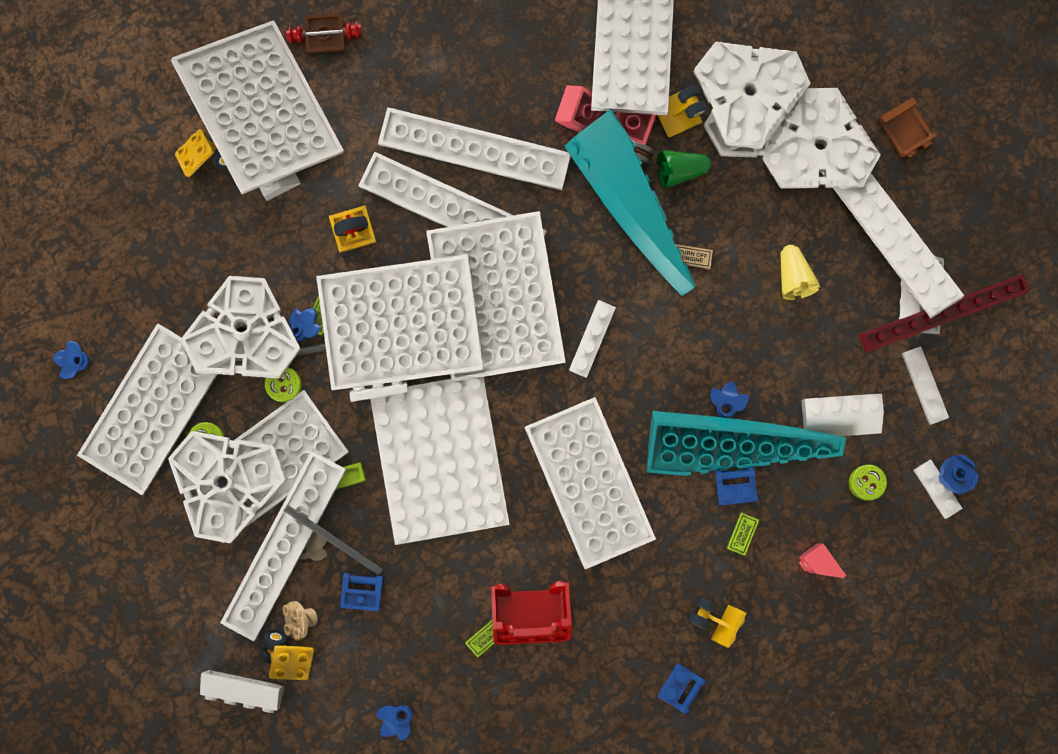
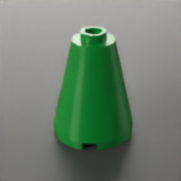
M670 150L659 151L656 165H660V171H657L659 182L663 188H670L706 174L711 168V160L705 154Z

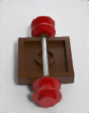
M342 12L304 15L305 31L299 25L297 29L293 30L289 26V30H286L287 42H291V45H293L294 41H298L301 44L304 36L307 54L345 51V33L349 40H351L352 36H356L359 40V36L363 35L362 24H358V21H356L355 25H351L348 21L345 27H343Z

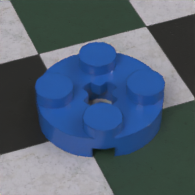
M964 455L952 456L942 463L939 481L953 493H966L972 490L978 482V473L974 469L976 466L971 459ZM957 471H960L962 478L957 477Z

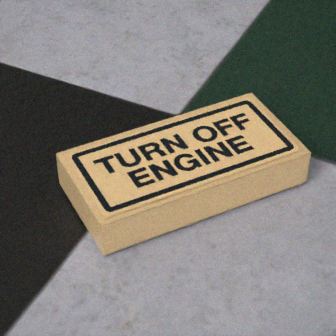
M675 244L676 248H680L682 253L681 259L687 266L710 270L713 250Z

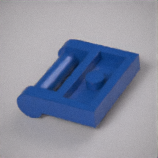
M754 467L728 472L715 471L719 505L758 501ZM748 477L749 483L723 485V480Z
M344 573L340 608L379 611L383 576L366 577ZM349 583L376 585L375 591L349 589Z
M676 663L657 697L688 715L691 704L707 681ZM693 679L696 682L684 703H678L689 681Z

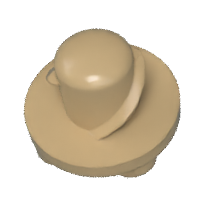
M297 601L289 602L282 608L286 623L284 625L285 634L287 636L290 635L294 640L304 639L307 635L308 627L317 624L315 610L312 608L304 609Z

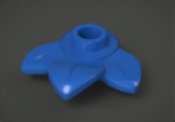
M296 308L291 313L289 319L290 329L297 342H302L306 338H312L320 331L321 327L314 323L316 309L309 308L301 312Z
M67 341L66 350L58 351L53 356L54 362L62 367L60 377L63 379L75 377L78 371L84 370L90 363L88 355L82 352L80 345L74 341Z
M733 381L727 383L721 391L713 388L710 396L711 402L717 407V414L723 418L733 417L735 412L742 411L749 401V395H738L737 387ZM724 406L729 407L728 413L723 412Z
M387 705L377 711L376 716L383 720L380 731L381 736L388 737L397 734L401 741L407 738L411 730L409 722L412 719V711L408 706L401 705L396 708ZM402 711L406 713V718L404 719L399 716V713Z

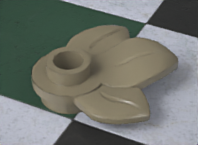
M314 532L306 545V553H302L299 559L310 558L314 561H320L327 557L328 554L323 549L327 540Z

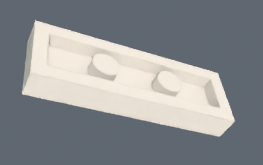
M407 380L374 384L368 387H353L350 390L351 402L408 392Z
M928 460L914 469L915 474L944 519L963 509L954 494L939 481L940 473L932 460Z

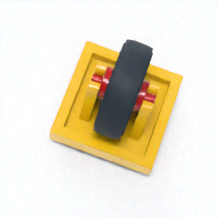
M366 206L329 216L339 253L376 243Z

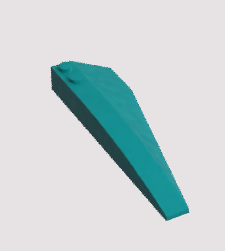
M609 110L577 134L564 147L630 239L678 293L684 296L696 287L687 264L683 263L681 259L682 253L680 248H676L672 239L674 237L671 229H668L665 223L667 221L655 191H651L648 175H644L641 168V159L634 152V143L614 113Z
M652 411L646 472L687 476L691 475V471H700L703 474L709 473L712 470L727 471L728 468L737 467L738 469L766 466L775 462L782 464L788 463L791 460L805 461L807 458L814 457L821 459L843 456L846 437L749 420Z

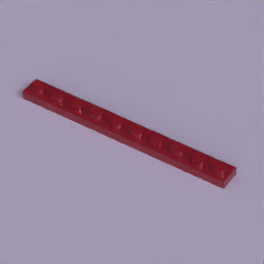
M1024 274L966 294L961 300L932 318L923 310L860 333L859 336L865 353L1030 291Z

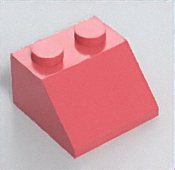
M567 85L555 121L566 128L581 132L601 117L603 111L591 110V91L583 86Z
M616 112V118L631 140L647 145L657 115Z
M823 543L815 544L798 557L801 560L799 565L805 572L808 571L809 573L839 578L846 576Z

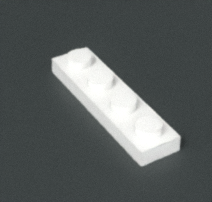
M598 300L569 371L587 378L616 307Z
M918 347L902 353L929 425L949 418L922 348Z

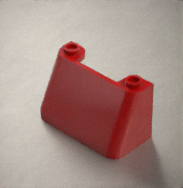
M556 581L549 587V590L511 592V589L505 584L491 586L494 643L499 645L564 642L571 639L572 622L569 582Z

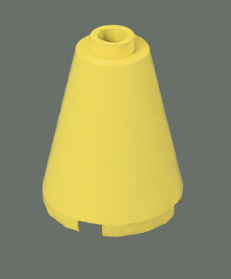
M794 245L785 246L780 253L783 298L795 300V296L801 295V298H805L816 293L819 290L820 284L799 247Z

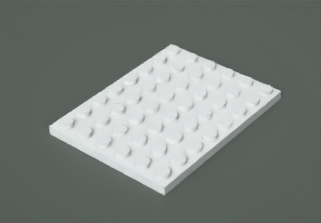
M274 20L172 57L171 62L241 194L343 153L342 146Z
M540 211L426 231L431 260L469 255L484 370L451 374L452 382L566 363Z
M469 255L316 276L331 390L484 370Z
M484 377L452 382V379L413 385L408 386V392L370 399L395 545L509 525Z

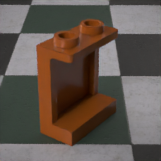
M914 98L884 114L878 120V123L901 159L905 156L908 158L918 153L917 149L922 146L924 149L934 143L933 139L937 136L936 133H931L915 108L917 102Z

